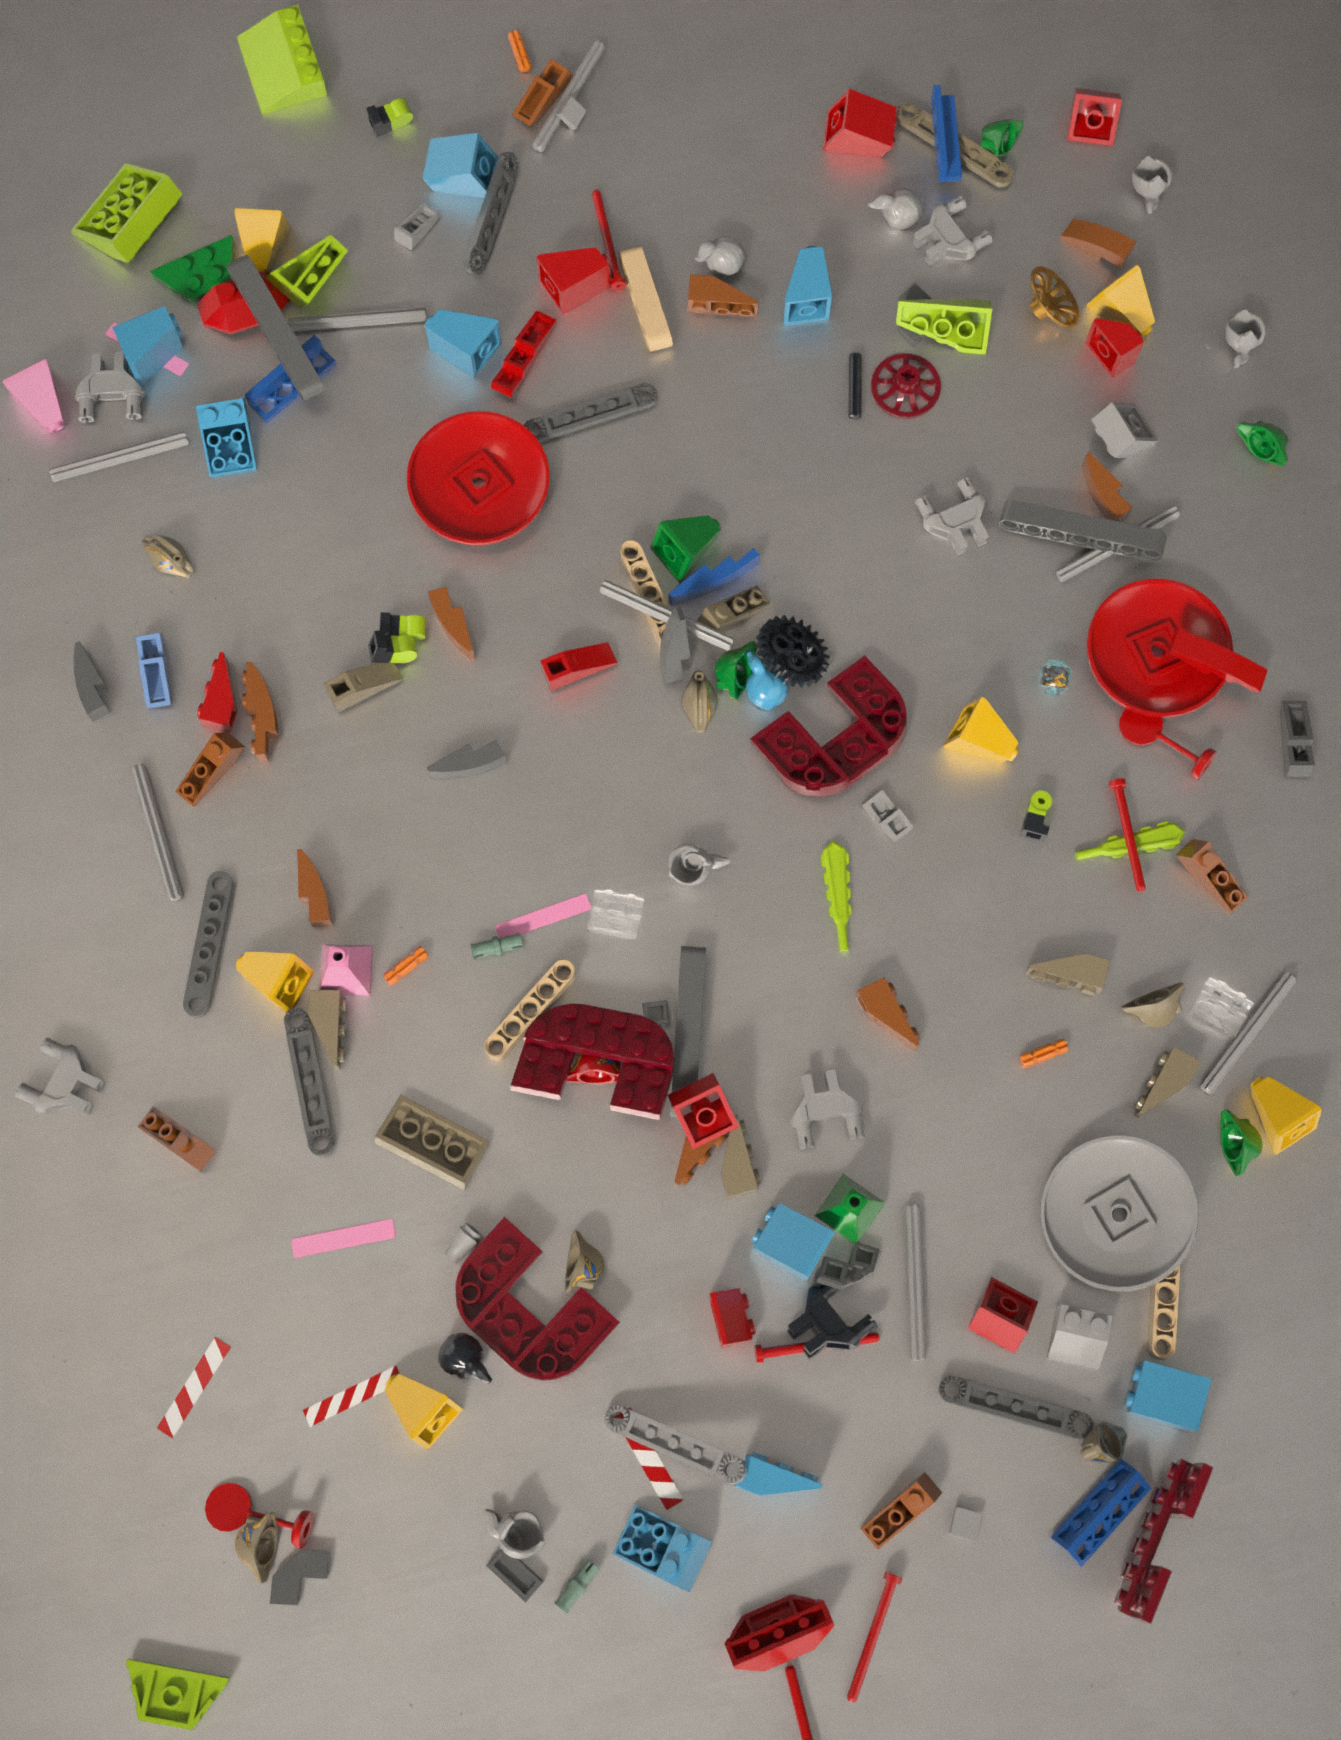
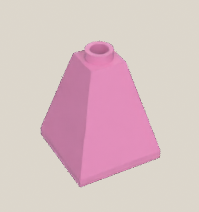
M45 359L3 380L10 395L47 432L55 433L64 427V418L54 375Z
M323 944L319 990H340L342 995L370 996L373 946Z

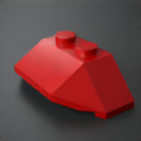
M259 271L260 276L282 312L291 300L265 278L270 273ZM233 280L214 285L197 303L205 327L234 334L259 326Z
M791 1594L742 1615L724 1644L734 1669L767 1671L815 1650L835 1625L824 1600H814Z

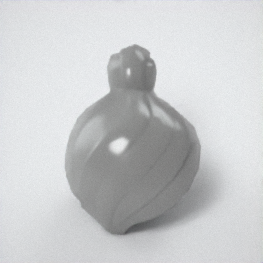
M1149 155L1145 156L1134 167L1132 183L1135 190L1146 198L1145 208L1147 213L1152 214L1160 205L1159 195L1171 184L1172 171L1165 161L1152 158Z
M908 188L896 189L893 193L879 195L874 201L868 202V207L881 209V214H883L886 222L896 230L907 229L922 218L921 200L914 191Z
M723 236L714 241L708 240L700 245L698 255L694 259L698 262L705 261L712 274L717 273L722 276H728L740 270L746 259V253L741 243L736 239Z
M1242 309L1241 312L1231 317L1225 326L1227 343L1236 351L1233 358L1235 368H1239V366L1247 363L1249 351L1260 345L1266 336V324L1263 319L1247 309Z
M692 844L680 845L669 856L668 875L681 885L696 886L708 878L711 869H718L730 864V858L717 854H708L706 850Z
M491 1509L485 1510L487 1530L491 1536L499 1538L500 1547L508 1556L517 1559L528 1558L544 1546L545 1540L540 1521L532 1512H508L501 1521L495 1511Z

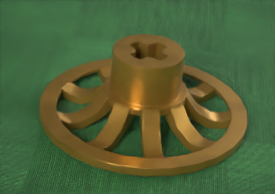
M1044 266L1034 268L1030 275V283L1035 298L1030 301L1033 313L1041 320L1049 316L1062 327H1074L1079 321V309L1069 287L1049 268ZM1041 273H1044V274H1045V276H1046V283H1045V279H1044V277H1043V275H1042ZM1035 277L1040 280V284L1035 283ZM1053 278L1057 281V283L1054 286V288L1050 291ZM1062 287L1066 295L1055 298V295ZM1066 301H1070L1071 304H1072V307H1071V306H1067V305H1058V304L1063 303V302H1066ZM1067 312H1069V313H1071V314L1073 315V319L1070 317V315H1069ZM1061 315L1065 317L1067 323L1060 321Z

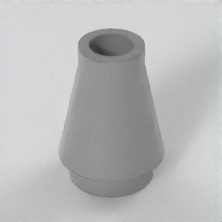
M468 1223L463 1227L460 1226L445 1254L457 1263L462 1256L480 1243L478 1240L482 1235Z

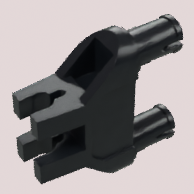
M824 1284L819 1287H810L805 1313L788 1325L789 1330H787V1333L793 1340L809 1329L816 1335L803 1346V1353L809 1360L825 1349L854 1350L860 1346V1340L878 1328L875 1320L871 1321L872 1317L869 1314L852 1327L845 1324L828 1303V1299L839 1292L840 1289Z

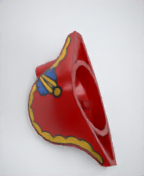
M580 1053L575 1065L570 1069L566 1082L585 1084L616 1083L621 1068V1061Z

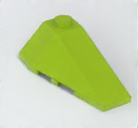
M976 299L898 300L896 324L920 335L923 334L933 338L941 344L944 343L954 347L955 350L962 353L986 354L992 306L988 300Z

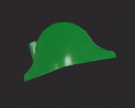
M1006 119L987 124L982 129L981 148L992 151L998 157L1006 156L1023 128V120Z
M1258 421L1255 424L1246 422L1238 424L1236 430L1254 456L1271 464L1285 466L1288 461L1286 453L1288 437L1281 428L1271 423H1263L1262 421Z
M750 641L743 647L725 652L715 664V675L719 679L716 683L717 689L728 690L730 696L735 701L739 699L745 690L746 681L752 673L747 653L752 651L756 655L757 647L755 646V641Z
M1227 1109L1221 1111V1146L1223 1154L1234 1175L1240 1176L1244 1174L1249 1162L1261 1154L1263 1147L1262 1139L1257 1129L1250 1124L1249 1119H1239Z

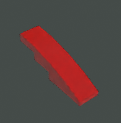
M537 310L534 312L515 338L513 348L503 360L502 368L491 382V389L512 398L546 344L556 325L557 319Z
M1179 629L1175 630L1168 650L1169 653L1205 674L1212 672L1229 683L1237 682L1254 693L1261 691L1268 671L1266 668L1238 653Z

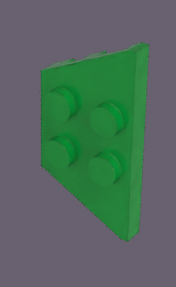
M232 235L153 269L150 271L152 277L167 285V288L172 292L180 294L182 299L188 303H194L202 299L214 285L233 280L226 267V264L234 261Z

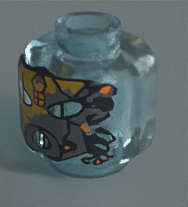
M1048 659L1047 663H1043L1040 666L1038 685L1045 689V694L1059 696L1060 691H1067L1069 689L1072 670L1069 666H1066L1067 662Z

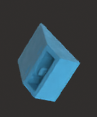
M240 398L197 405L196 411L209 476L214 477L257 470L246 399Z
M752 1452L751 1456L745 1455L743 1460L747 1466L746 1477L742 1482L734 1485L755 1495L762 1496L820 1489L823 1484L817 1482L819 1477L802 1472L800 1476L792 1472V1466L779 1461L776 1466L767 1463L768 1457Z
M635 1504L612 1554L678 1588L690 1592L712 1541Z

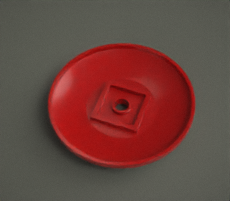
M472 411L444 419L423 435L411 454L406 479L412 506L419 518L432 531L443 538L460 544L489 545L517 535L532 523L546 501L550 485V472L544 449L528 428L502 414L488 411ZM477 478H482L486 481L482 487L473 485V481Z
M1156 578L1129 583L1109 595L1093 616L1086 641L1087 658L1091 671L1104 692L1119 705L1130 711L1159 718L1176 717L1191 713L1207 704L1219 692L1225 680L1212 672L1207 674L1201 672L1169 653L1168 650L1175 630L1179 629L1233 651L1231 632L1224 616L1207 596L1184 583ZM1160 647L1164 655L1161 657L1154 656L1151 648Z

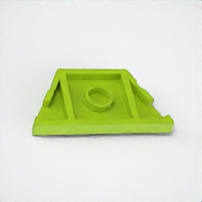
M126 1659V1668L129 1669L132 1683L131 1690L136 1700L135 1708L139 1721L193 1730L230 1681V1677Z

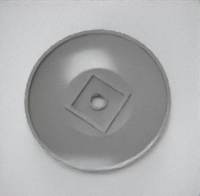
M1115 1135L1088 1141L1076 1147L1062 1158L1046 1182L1041 1200L1040 1215L1046 1242L1052 1254L1064 1269L1090 1286L1108 1291L1125 1292L1152 1286L1169 1276L1179 1267L1194 1243L1198 1228L1199 1210L1192 1182L1183 1167L1172 1155L1147 1140ZM1118 1208H1124L1128 1214L1127 1218L1122 1222L1113 1219V1213Z

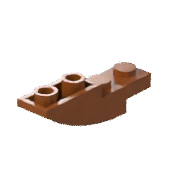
M247 662V670H243L242 673L243 684L246 685V693L242 694L243 708L247 709L249 715L252 716L251 725L252 730L255 731V739L251 740V752L255 754L259 762H269V738H279L277 714L272 697L261 674L252 662Z

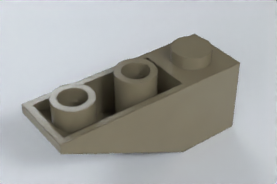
M756 585L707 606L697 621L727 634L770 606L771 603Z
M375 663L346 671L324 682V685L339 713L402 681L403 678L395 663Z
M1085 953L1031 964L1026 974L1032 975L1031 978L1037 981L1045 982L1047 979L1056 982V985L1059 987L1071 988L1072 986L1079 988L1080 992L1084 994L1095 995V993L1099 994L1104 988L1110 960Z
M309 990L308 1015L336 1070H340V1062L345 1061V1048L341 1047V1038L346 1036V1023L342 1022V1013L347 1011V999L343 998L340 990Z
M1173 1047L1169 1052L1164 1051L1157 1063L1161 1065L1158 1073L1153 1072L1146 1086L1150 1087L1146 1096L1142 1094L1135 1105V1108L1138 1109L1135 1117H1141L1190 1084L1201 1061L1176 1047Z
M737 1114L734 1117L739 1127L729 1133L721 1170V1178L727 1200L757 1192V1185L761 1184L758 1170L752 1169L750 1160L754 1159L751 1145H746L743 1135H747L744 1120H739Z

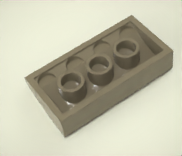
M402 1095L399 1096L375 1135V1144L462 1190H465L490 1143L489 1140Z

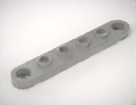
M614 1405L606 1411L604 1416L606 1427L615 1433L727 1483L738 1484L746 1477V1463L733 1454L626 1407ZM617 1412H622L625 1417L622 1422L623 1424H620V1426H614L613 1416ZM736 1462L739 1465V1472L737 1473L738 1475L731 1478L727 1475V1467L730 1463Z

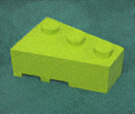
M329 235L266 275L265 278L299 308H302L310 303L349 250L332 235Z

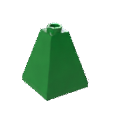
M709 515L664 520L659 523L650 549L675 579L681 583L716 541L721 531L720 523Z
M842 1174L814 1216L854 1244V1242L859 1243L885 1205V1202L845 1174ZM850 1202L854 1203L857 1207L851 1206Z

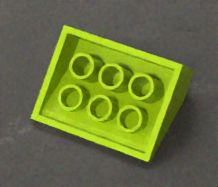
M298 5L275 11L237 36L262 114L327 96L324 80Z
M125 163L72 228L71 232L112 258L128 263L136 256V252L150 238L155 228L163 222L164 217L171 208L177 204V201L182 196V192L167 174Z

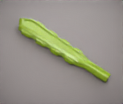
M1168 821L1158 823L1154 828L1150 826L1140 828L1139 832H1133L1138 854L1140 851H1145L1146 853L1156 852L1157 848H1163L1164 850L1175 848L1176 845L1180 844L1185 830L1176 823H1169ZM1124 834L1123 837L1116 835L1108 837L1107 841L1103 842L1100 846L1074 852L1077 861L1100 855L1111 856L1116 859L1122 858L1123 854H1128Z
M833 840L823 849L820 859L822 867L826 870L823 878L824 884L828 885L826 897L831 902L828 910L829 916L833 918L837 926L839 952L849 951L847 922L852 914L851 906L848 904V900L851 898V889L847 887V884L850 882V872L846 870V866L849 865V854L846 852L845 847Z

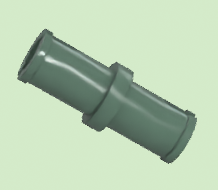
M520 933L501 938L494 936L492 940L470 944L474 960L494 954L501 956L503 952L523 949Z
M587 1559L575 1577L568 1580L569 1585L554 1604L568 1614L580 1595H584L587 1592L586 1587L601 1569Z

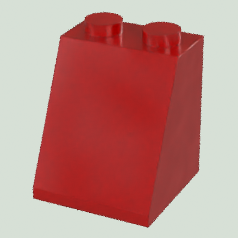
M849 88L827 110L823 150L882 157L895 144L894 128L897 124V107Z
M597 247L546 253L536 256L538 279L563 315L610 288L611 274L609 266L611 264L606 254H601Z

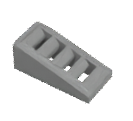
M423 202L394 227L395 241L412 250L441 218V213ZM422 213L425 214L426 216L429 217V219L425 218V217L422 216L421 214H422Z

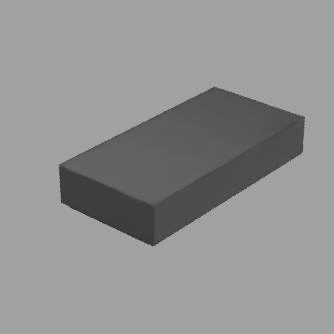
M502 1549L486 1565L525 1603L544 1582L521 1559L508 1556Z

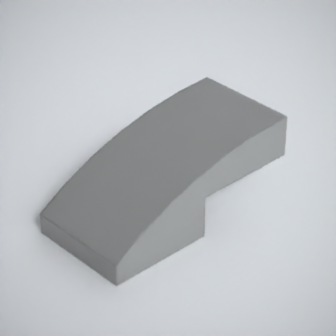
M883 790L877 792L861 805L894 843L914 828L901 809H897Z

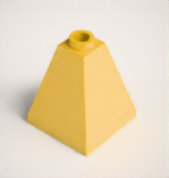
M235 208V217L245 255H249L258 272L271 273L289 230L290 223L282 211Z
M1138 265L1086 304L1089 309L1106 320L1131 324L1135 330L1141 333L1142 337L1153 330L1151 325L1155 320Z
M980 697L964 706L943 747L961 753L1004 762L1006 760L1012 761L1019 751L1016 746L1019 742L984 697Z
M246 951L236 962V970L285 1013L289 1009L296 1007L315 972L298 956L292 953Z
M1269 1076L1265 1079L1259 1077L1251 1083V1097L1272 1152L1275 1155L1317 1128L1322 1111L1319 1105Z
M401 1374L391 1376L385 1384V1392L408 1436L427 1450L463 1410L445 1394Z

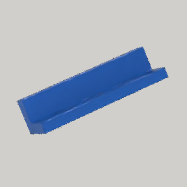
M934 85L931 96V112L938 182L961 181L962 172L954 95H941L940 85Z
M315 335L301 346L312 366L313 361L320 355L328 361L322 367H314L319 378L336 365V360L323 349L321 340ZM279 364L244 394L248 405L266 423L271 421L299 396L293 383L289 382L290 378L282 364ZM282 387H292L291 393L287 397H278V392ZM265 402H274V408L267 414L259 408Z
M1120 1459L1051 1536L1052 1540L1082 1567L1152 1488L1135 1468ZM1138 1482L1141 1486L1134 1494H1131V1489ZM1121 1503L1120 1510L1113 1514L1114 1508ZM1101 1523H1104L1103 1529L1099 1533L1095 1534L1096 1528ZM1083 1543H1086L1085 1549L1078 1556L1076 1551Z

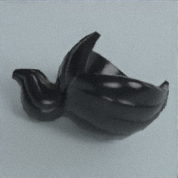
M468 1333L450 1335L441 1345L438 1353L440 1367L446 1373L457 1375L460 1379L474 1377L488 1384L492 1382V1378L483 1365L484 1350L480 1342Z

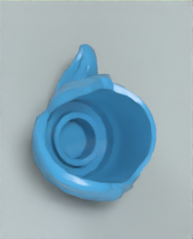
M749 651L747 657L753 672L746 681L747 696L760 709L771 711L786 699L788 683L786 681L783 684L781 676L775 679V672L773 670L767 672L768 667H766V664L761 663L763 659Z

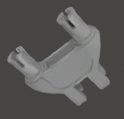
M961 195L945 204H936L930 223L913 234L915 239L912 240V243L916 249L930 242L935 244L926 250L928 256L924 260L929 267L943 259L970 260L975 257L976 251L992 243V237L990 234L987 235V230L982 231L971 239L966 238L951 218L952 215L967 207Z
M114 353V370H105V362L102 360L101 354L91 355V371L80 382L75 391V399L79 402V421L87 422V418L89 422L94 421L93 403L126 400V418L134 420V415L136 419L141 418L140 400L144 397V390L128 374V362L125 359L124 353Z
M970 476L965 478L966 481L963 478L957 483L966 499L961 504L939 513L936 512L928 495L923 496L924 500L920 497L915 501V505L924 518L922 523L924 529L937 537L949 541L957 556L966 553L965 548L968 547L963 536L964 533L969 532L977 547L986 544V539L989 537L980 520L986 497L978 493Z
M49 1037L45 1038L43 1043L52 1048L41 1045L40 1052L59 1060L53 1075L44 1091L41 1092L25 1083H21L18 1088L27 1092V1094L17 1090L15 1097L34 1105L35 1110L39 1113L53 1112L72 1106L89 1114L93 1105L76 1095L82 1084L101 1092L105 1083L87 1073L76 1046H64L51 1040Z
M835 1069L825 1071L824 1077L827 1091L815 1093L811 1074L801 1075L800 1083L804 1098L790 1120V1126L796 1130L799 1150H806L805 1139L808 1149L815 1147L810 1127L812 1123L840 1117L846 1120L850 1141L856 1140L857 1137L858 1139L865 1138L860 1117L863 1107L839 1088Z

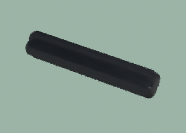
M853 352L849 355L848 416L850 419H860L862 414V354Z

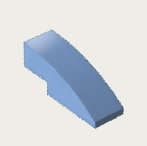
M155 633L135 637L146 708L172 705L163 634Z

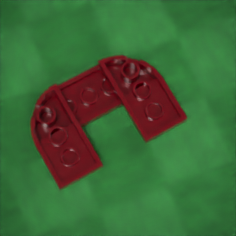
M865 655L827 682V687L851 712L857 721L822 747L790 711L784 713L750 738L751 744L781 776V781L795 792L814 797L839 793L891 757L902 744L907 729L904 700L893 684Z
M570 1003L545 1011L530 1024L524 1035V1045L510 1085L511 1091L561 1100L575 1053L622 1061L610 1102L611 1111L657 1120L661 1119L674 1073V1055L672 1043L668 1035L657 1023L647 1017L586 1004Z
M504 1217L467 1257L458 1272L455 1295L459 1314L465 1324L516 1372L528 1378L541 1381L564 1378L581 1368L620 1322L580 1287L546 1326L542 1324L508 1291L540 1257L543 1251Z
M1183 1459L1169 1464L1165 1474L1166 1478L1161 1487H1155L1152 1492L1150 1502L1153 1504L1149 1513L1145 1512L1141 1519L1140 1527L1143 1529L1139 1538L1135 1537L1131 1544L1130 1552H1132L1130 1561L1129 1563L1125 1562L1120 1571L1119 1577L1123 1578V1581L1114 1600L1120 1612L1141 1622L1152 1623L1172 1571L1162 1566L1151 1565L1169 1518H1194L1214 1467L1206 1463H1190Z

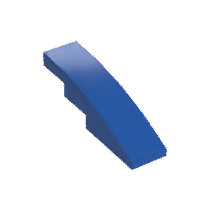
M753 548L737 562L728 556L713 570H710L704 564L669 593V604L673 606L691 601L721 589L757 566L760 554Z

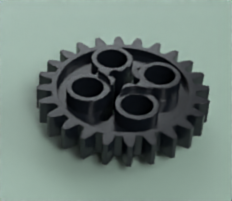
M785 615L781 618L775 616L761 627L759 634L756 636L758 642L755 646L760 649L757 655L764 657L761 661L762 664L769 665L767 672L773 670L775 672V679L779 676L782 677L783 684L789 680L792 687L797 683L800 688H803L805 685L810 687L827 673L826 669L830 666L827 661L830 659V656L825 653L828 647L821 645L825 640L816 637L819 633L818 631L813 633L810 631V624L805 627L803 626L802 619L797 623L794 616L788 620Z

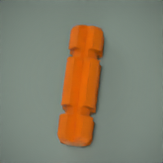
M511 31L508 34L509 41L512 45L519 70L522 73L529 72L531 70V63L524 42L521 39L520 31Z
M417 947L412 951V955L408 954L394 965L393 970L389 969L384 973V979L388 984L394 985L399 981L400 976L403 978L418 966V962L422 963L428 958V953L423 947Z
M1065 1039L1055 1041L1054 1044L1049 1043L1036 1048L1032 1053H1023L1019 1058L1022 1066L1027 1068L1032 1066L1034 1062L1040 1063L1055 1057L1056 1054L1066 1053L1069 1048Z

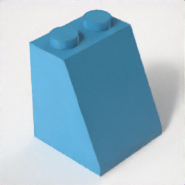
M479 133L430 139L425 169L423 170V180L434 192L485 198L498 156Z
M808 246L799 250L785 297L783 325L829 319L832 292L823 246Z
M165 306L112 327L131 371L141 387H144L183 348L180 339L184 336L174 313L169 314Z
M439 309L425 323L429 349L473 378L477 376L502 344L499 321L493 318Z
M781 1203L778 1204L777 1208L771 1206L764 1218L768 1222L763 1231L758 1229L751 1241L755 1244L753 1251L806 1282L835 1232Z
M1145 1360L1139 1362V1365H1135L1131 1375L1134 1385L1132 1391L1128 1390L1124 1405L1128 1406L1126 1413L1184 1432L1198 1431L1212 1379Z

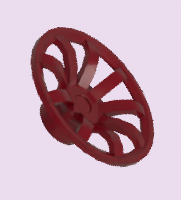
M901 353L886 358L876 367L872 375L871 392L878 406L888 414L899 418H915L927 413L934 407L941 392V381L935 367L925 358L915 354ZM903 359V366L898 370L890 364V362ZM909 359L916 360L922 363V365L917 369L909 364ZM885 367L894 377L883 379L878 376ZM928 368L934 379L925 380L920 378V375ZM877 384L893 385L886 393L879 395ZM935 385L933 397L926 394L921 386ZM898 392L896 404L892 409L883 401ZM914 393H917V395L929 403L923 408L918 409ZM905 395H908L912 412L899 411Z

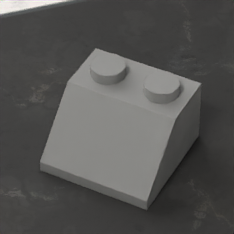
M1111 402L1091 419L1095 425V432L1103 438L1107 445V451L1115 458L1130 457L1158 442L1135 403Z
M1062 1304L1057 1306L1047 1358L1099 1370L1108 1345L1113 1316Z

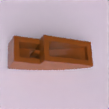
M550 58L539 77L535 76L512 116L532 127L549 110L573 76L571 72Z
M1073 219L1061 235V239L1096 260L1100 261L1103 257L1120 268L1133 252L1136 241L1110 228Z
M1089 452L1082 463L1088 490L1105 519L1123 522L1129 516L1132 506L1119 494L1122 484Z
M447 587L428 591L434 614L449 640L468 659H475L462 606L452 608Z
M297 849L298 896L302 904L309 903V921L313 927L333 926L331 907L323 882L302 849Z

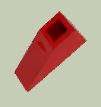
M608 642L562 651L540 660L542 673L551 691L618 664Z
M220 652L218 659H214L211 671L213 675L211 681H207L204 694L206 696L204 702L200 703L198 707L197 717H199L198 719L203 727L231 733L238 709L228 660L224 652Z

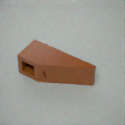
M690 274L688 311L699 314L705 312H713L719 315L739 314L744 317L757 315L758 301L714 276Z
M228 732L213 733L175 792L193 807L196 806L234 765L245 746Z
M1192 839L1176 854L1187 872L1229 914L1233 913L1248 898L1209 841Z
M884 977L857 990L856 997L868 1019L913 1051L918 1048L920 1036L914 1026L910 1027L907 1018H909L903 1004H898L895 998L897 992L891 982L887 983Z
M154 1106L138 1125V1128L200 1172L216 1152L204 1141Z
M724 1134L695 1149H692L686 1136L674 1185L678 1187L682 1183L685 1186L695 1175L692 1170L698 1164L702 1167L712 1156L709 1151L715 1145L719 1148L729 1136Z
M924 1472L860 1529L873 1545L879 1549L934 1504L942 1494V1491Z

